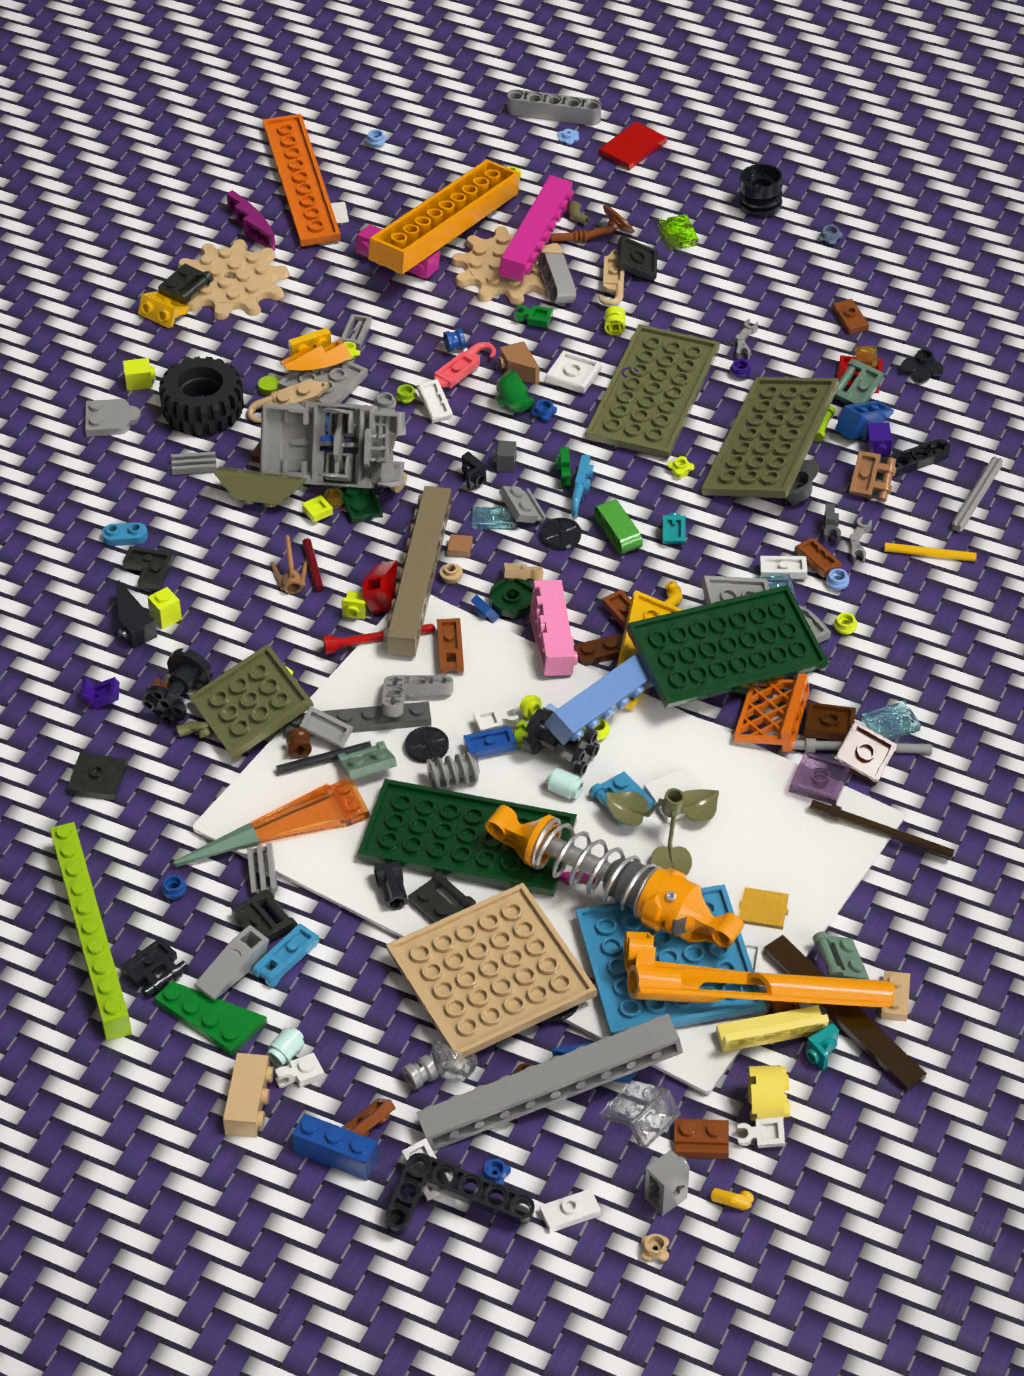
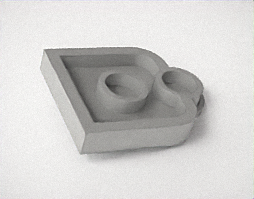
M123 399L86 401V437L125 434L129 431L130 425H134L139 421L141 416L139 408L129 406V403Z

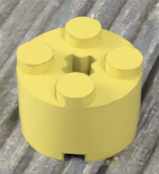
M781 1065L748 1066V1101L750 1105L752 1104V1111H749L751 1121L772 1117H783L784 1120V1117H790V1104L787 1101V1094H784V1091H789V1076L786 1073V1067L782 1068Z

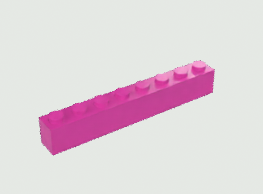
M552 175L548 177L501 257L499 275L521 282L526 274L530 275L533 264H536L539 253L543 252L545 243H548L551 232L554 233L557 222L561 220L562 213L567 210L568 202H571L573 199L572 181Z

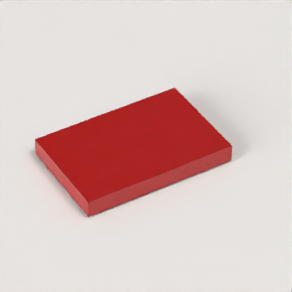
M636 121L600 147L599 155L630 170L667 143V137Z

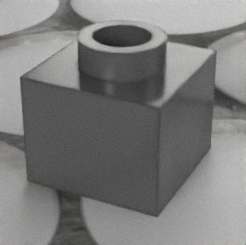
M499 440L498 449L493 450V462H497V472L514 473L517 458V441Z

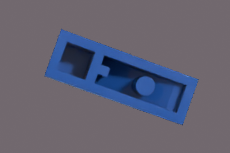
M879 401L845 405L835 430L841 432V436L848 440L862 438L866 435L867 423H882L894 413V410Z

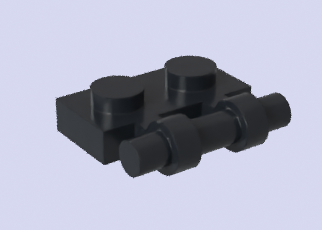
M159 938L120 966V971L136 987L146 982L148 985L142 989V993L148 998L154 993L158 994L170 981H176L182 977V973L189 969V967L183 960L175 965L173 961L177 959V953ZM164 969L166 973L157 978L155 974Z

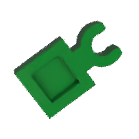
M517 305V312H514L515 321L527 320V325L548 328L553 317L552 308L535 305L531 309L525 305Z
M560 447V456H556V470H560L562 487L571 485L569 447Z

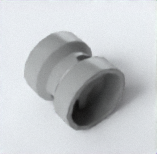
M428 1055L418 1058L417 1063H409L402 1067L403 1076L407 1084L414 1091L421 1088L424 1082H432L439 1077L438 1070Z

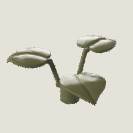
M671 788L666 791L664 799L659 798L658 803L649 811L647 799L636 792H607L606 803L611 815L618 822L628 826L640 825L643 821V816H651L661 806L664 815L671 818L668 847L656 848L651 854V863L666 870L671 867L687 876L692 866V857L686 848L672 846L676 817L680 813H685L686 817L694 822L703 823L710 821L715 816L719 791L697 789L682 792L679 789Z

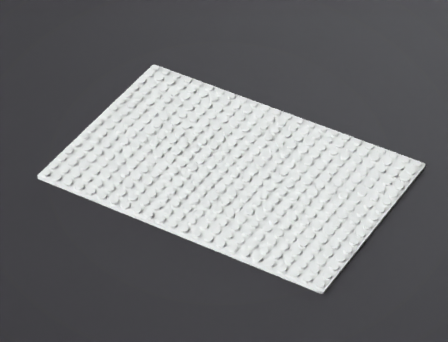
M430 595L423 625L433 624L435 631L433 633L421 634L416 657L388 654L387 644H384L383 641L359 644L310 699L314 704L313 707L320 711L382 706L384 679L388 676H450L453 678V693L449 695H405V703L429 701L431 727L442 730L449 740V749L441 758L444 763L446 756H450L453 762L455 754H460L462 759L464 758L467 750L464 745L463 735L479 732L474 721V712L497 707L498 712H502L506 707L514 706L515 715L513 716L518 715L519 721L523 719L526 723H529L530 719L524 717L520 711V703L525 696L536 695L540 697L542 701L541 709L550 703L556 708H560L605 675L577 663L573 667L572 675L544 676L536 643ZM391 610L370 633L389 630L387 623L389 614H393ZM460 618L464 673L447 671V674H440L437 619ZM447 659V662L456 661V659ZM645 693L632 710L626 708L619 710L615 708L614 714L606 720L610 727L609 735L605 739L597 740L596 743L600 744V749L594 758H590L585 774L583 776L575 774L579 776L580 780L584 781L582 792L577 799H568L548 790V785L545 784L547 775L551 770L554 771L556 768H560L572 773L571 760L573 754L562 749L554 752L544 747L537 755H531L524 752L523 749L519 750L517 748L514 751L478 758L480 770L478 782L474 780L473 776H470L468 784H466L463 777L460 778L459 785H456L454 780L451 779L450 787H447L444 781H441L440 789L577 814L575 834L586 831L589 833L591 843L603 839L606 842L608 851L619 847L623 850L625 859L636 855L640 858L641 864L648 865L651 864V854L656 848L668 847L671 822L667 823L657 809L651 816H643V821L638 826H620L614 820L610 811L598 799H594L589 794V790L593 785L597 783L602 784L623 771L644 790L645 783L687 767L703 789L718 790L719 796L715 816L710 821L703 823L694 822L686 816L675 821L672 846L686 848L692 857V866L686 879L700 885L701 888L725 884L734 914L739 916L744 923V928L741 931L744 942L763 944L764 949L766 945L784 935L806 957L815 946L812 937L818 932L826 931L891 839L885 835L840 819L838 821L827 818L828 815L810 809L812 800L830 806L835 804L842 807L844 811L895 829L899 828L905 818L903 812L756 744L734 742V734L675 707L665 709L662 701ZM284 725L193 824L194 832L214 841L251 822L260 843L247 847L257 848V845H262L263 847L267 843H272L276 874L400 938L432 924L409 902L400 910L393 911L387 908L381 887L378 888L374 874V865L380 863L358 859V851L384 779L437 788L434 783L430 784L426 762L414 760L407 754L405 749L407 735L419 727L351 733L344 748L370 741L371 746H375L377 742L384 741L387 749L395 756L397 766L350 780L340 768L337 760L278 775L276 771L277 765L299 760L290 757L288 754V744L285 737L287 732L286 725ZM511 726L512 732L514 734L516 726ZM311 736L309 742L311 743L312 751L307 757L339 748L315 736ZM579 836L574 841V846L584 850L587 847L586 837ZM596 844L591 848V854L601 858L604 855L603 845ZM247 847L232 850L248 859ZM613 852L607 861L612 863L621 858L620 853ZM263 853L264 866L269 870L267 853ZM254 855L255 863L258 864V856ZM567 865L563 872H571L573 867ZM402 868L403 884L407 898L409 894L431 880L434 874ZM447 876L449 882L465 896L472 897L476 904L510 889ZM559 881L554 897L531 893L587 976L593 978L575 914L576 909L616 903L614 898L608 902L603 901V881H600L596 890L591 894L586 893L587 883L580 881L574 886L565 885ZM441 887L437 889L455 907L460 905ZM746 948L748 954L757 957L758 949ZM762 952L760 973L784 974ZM758 985L761 993H767L766 986ZM598 993L596 997L579 1004L577 1011L571 1017L562 1020L599 1040L605 1036H610ZM763 1000L765 1012L675 1027L681 1041L683 1053L651 1065V1067L704 1094H710L741 1051L740 1049L722 1053L716 1031L717 1024L764 1016L771 1008L769 1001Z

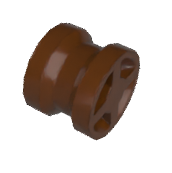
M295 728L286 734L287 749L290 757L300 759L307 757L311 753L310 735L306 729Z

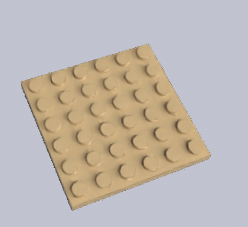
M524 883L386 944L387 952L456 1061L597 996L596 987Z

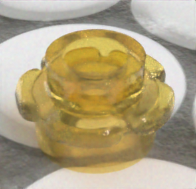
M330 488L325 491L323 497L333 508H338L344 503L340 489Z

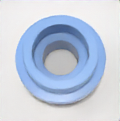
M374 129L369 131L366 142L373 147H380L385 144L386 136L383 131Z
M833 569L827 575L826 583L832 589L841 590L849 585V576L843 569Z

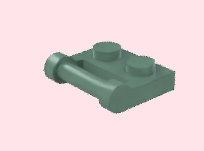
M851 359L847 364V370L839 380V387L833 399L841 400L849 405L869 402L884 379V373L856 359ZM859 371L860 373L852 383L847 393L844 392V388L846 387L854 373Z
M384 741L377 742L375 746L349 754H337L338 764L350 780L397 766L395 756L387 749Z
M824 931L818 932L812 937L815 946L819 947L828 969V977L869 979L852 938L828 936Z

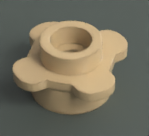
M651 1234L642 1238L641 1243L644 1246V1251L641 1253V1256L645 1261L659 1259L664 1262L668 1260L667 1246L669 1245V1239L660 1234Z

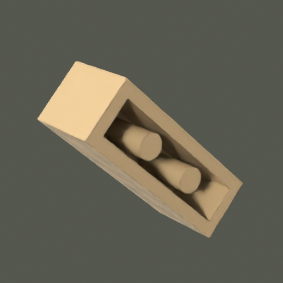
M237 1053L223 1117L225 1135L257 1138L259 1127H264L265 1111L262 1110L263 1105H268L270 1090L267 1089L268 1082H273L274 1067L270 1066L269 1055Z

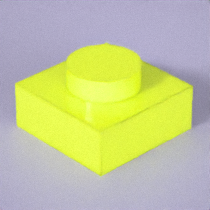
M322 495L302 503V510L313 523L333 515V507Z

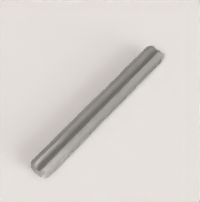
M996 456L991 458L952 521L951 529L953 531H963L1001 469L1003 462L1001 458Z

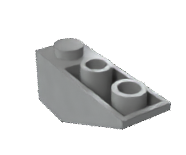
M249 925L230 941L196 981L194 986L212 1001H215L251 971L254 965L266 955L269 939Z

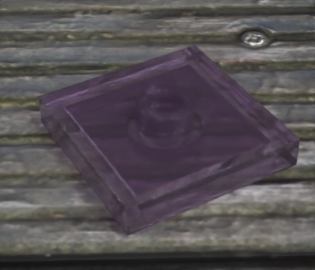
M804 752L789 786V792L837 805L851 772V765Z

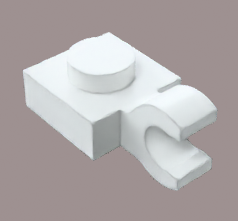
M314 1053L289 1061V1067L283 1066L275 1070L277 1075L275 1081L279 1088H284L294 1082H297L299 1087H303L324 1079V1071Z

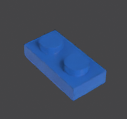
M511 726L463 735L464 745L472 758L474 751L477 758L517 750V743Z

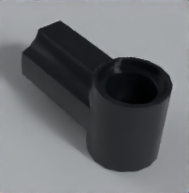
M400 861L374 865L376 883L378 888L381 887L386 907L393 911L402 909L404 905L408 904V898L403 884V872Z

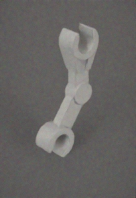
M747 319L744 322V329L740 334L736 335V343L738 345L736 350L737 359H740L741 354L747 355V360L750 359V348L745 343V340L750 334H755L758 331V322L754 326H750V319Z
M863 517L858 518L856 530L849 536V543L852 547L851 562L854 564L856 556H860L863 563L866 559V551L860 545L859 540L864 533L871 531L872 520L867 525H863Z

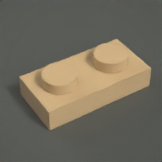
M884 971L883 980L893 983L895 992L893 1005L889 1008L881 1007L880 1019L907 1022L910 973Z

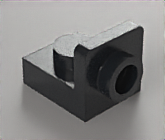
M470 452L463 454L462 472L466 476L467 489L471 491L487 481L486 465Z

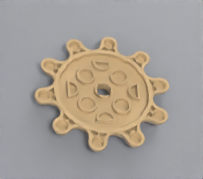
M499 226L495 229L493 238L482 239L475 235L469 236L465 245L471 251L468 253H456L451 258L452 266L466 270L457 275L455 285L462 288L472 285L479 287L477 299L481 302H488L496 295H505L512 305H521L527 292L532 291L542 296H548L539 270L538 260L536 264H533L530 275L526 274L522 282L499 275L501 257L514 235L509 234L504 226ZM552 243L545 245L543 252L562 253V249L559 244Z
M242 239L235 240L231 248H222L221 250L214 247L211 243H206L202 246V257L200 259L183 258L178 263V269L186 263L202 272L208 271L213 275L214 280L195 293L186 305L190 306L189 311H196L206 306L214 309L213 317L217 320L228 318L229 313L235 309L244 310L250 316L260 314L259 301L263 299L276 301L284 297L282 288L274 285V283L278 280L287 279L290 273L286 266H272L269 264L276 257L273 249L264 248L258 252L247 251V244Z

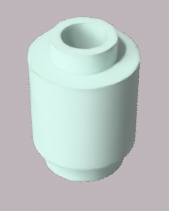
M556 768L548 773L545 784L548 785V790L568 799H577L582 792L584 781L580 780L579 776Z
M284 1028L268 1046L266 1055H269V1060L278 1067L289 1064V1061L305 1045L302 1033L296 1028Z

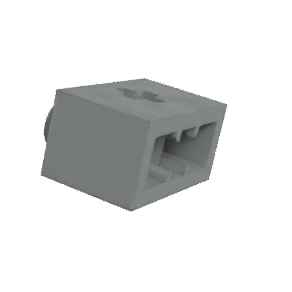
M672 1150L646 1167L644 1198L662 1216L687 1199L689 1165L682 1156L678 1157Z

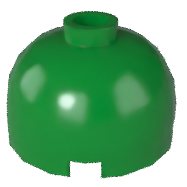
M513 368L499 378L496 384L498 395L495 399L501 408L506 407L511 412L520 413L535 406L532 396H528L527 387L517 372H514Z

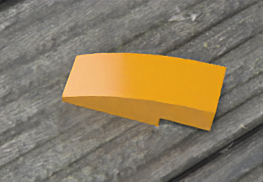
M338 339L325 347L315 342L280 361V364L288 370H315L339 364L352 357L345 343Z

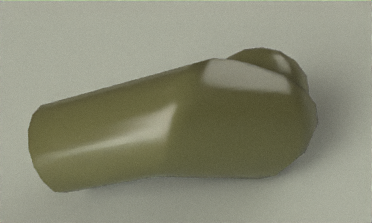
M572 201L568 205L569 218L586 226L589 223L590 217L581 213L580 208L582 207L579 202Z
M190 721L176 726L178 737L198 732L199 737L203 739L212 734L207 722Z

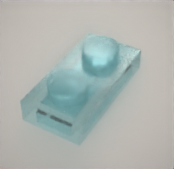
M473 507L472 529L517 530V522L507 507Z

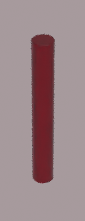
M306 538L302 541L314 588L316 592H322L324 586L311 539Z

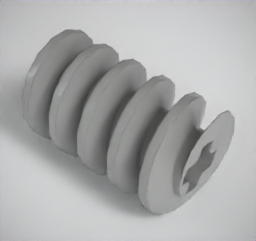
M475 751L473 758L469 752H465L463 759L460 754H455L454 762L450 756L445 757L444 763L440 757H437L435 765L431 759L426 760L430 784L434 783L438 789H440L441 781H444L445 785L450 787L451 779L454 780L456 785H459L460 778L462 777L466 784L469 783L470 776H473L476 782L479 780L480 770Z

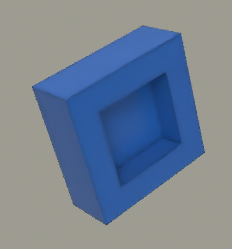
M477 594L472 598L471 602L477 607L474 611L482 619L488 617L494 623L500 617Z

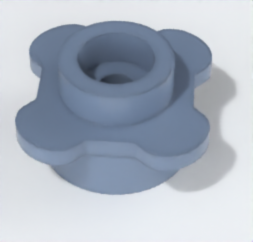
M834 225L825 226L823 233L818 235L820 240H824L829 244H836L837 240L843 237L842 232Z

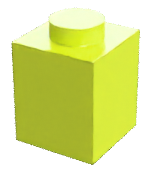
M149 358L123 361L127 391L153 388L152 379H156L155 367L150 366Z
M168 587L147 597L150 616L162 630L182 620L180 600Z

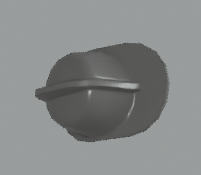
M804 460L787 498H785L792 506H797L801 501L811 496L813 490L812 481L819 472V464L816 461Z

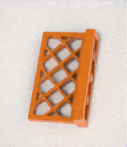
M798 673L797 680L779 679L749 687L735 730L734 742L782 745L783 752H792L810 693L808 674ZM757 686L767 687L762 691H758L756 689ZM783 688H792L784 693L780 691ZM772 693L777 695L776 697L771 699H768L766 697ZM757 700H761L763 702L757 706H754L752 704ZM782 701H784V702L786 703L785 705H783V706H781V707H778V706L775 705V704H777V703H779V702H782ZM767 708H770V709L773 710V711H771V712H769V713H766V714H764L763 712H761V711H763V710H765V709H767ZM754 714L758 716V718L752 721L747 719ZM777 716H780L782 718L776 722H773L771 720L772 718H775ZM764 722L768 725L762 729L757 727ZM750 729L753 731L751 734H742ZM775 731L778 733V736H768L766 734Z

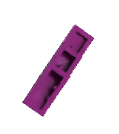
M233 190L226 194L228 210L235 214L236 222L244 227V235L262 246L275 251V235L266 219L245 198Z

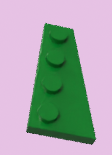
M173 981L154 997L156 1005L232 1057L268 1023L266 1016L218 998L212 1001L204 993Z

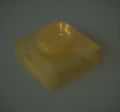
M855 346L854 355L856 360L870 367H877L876 346Z

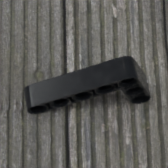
M414 1153L406 1162L386 1210L385 1223L387 1229L393 1234H402L407 1231L426 1187L521 1225L531 1221L535 1204L532 1198L524 1193L424 1153ZM423 1163L427 1169L425 1172L417 1174L411 1169L413 1164ZM444 1172L452 1176V1180L448 1184H441L437 1180L438 1175ZM467 1183H474L478 1187V1191L470 1195L464 1192L463 1186ZM405 1188H412L415 1190L416 1195L412 1199H405L401 1196V1192ZM498 1193L502 1195L504 1201L499 1205H494L490 1203L488 1198L491 1194ZM522 1203L527 1205L530 1211L526 1215H519L515 1212L514 1207ZM400 1213L404 1215L406 1220L401 1225H394L390 1221L391 1216Z

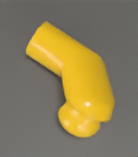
M670 581L665 585L668 599L664 602L676 607L682 601L683 595L677 582Z
M714 1188L711 1193V1200L713 1202L743 1211L751 1208L754 1197L749 1191H742L740 1194Z

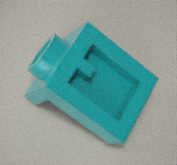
M679 513L663 515L662 544H685V516H681Z
M833 1023L809 1037L807 1041V1058L821 1070L827 1068L828 1053L832 1052L837 1046L839 1029Z

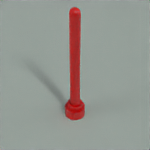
M433 624L422 625L421 634L433 633L435 631ZM385 631L343 638L325 635L323 636L325 654L335 653L336 650H340V647L383 641Z

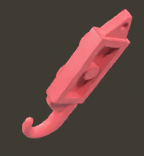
M479 342L473 345L467 351H462L434 373V380L438 379L441 388L448 387L451 389L479 367L480 357L477 354L479 351L484 349L490 350V358H493L497 352L496 348L488 342Z

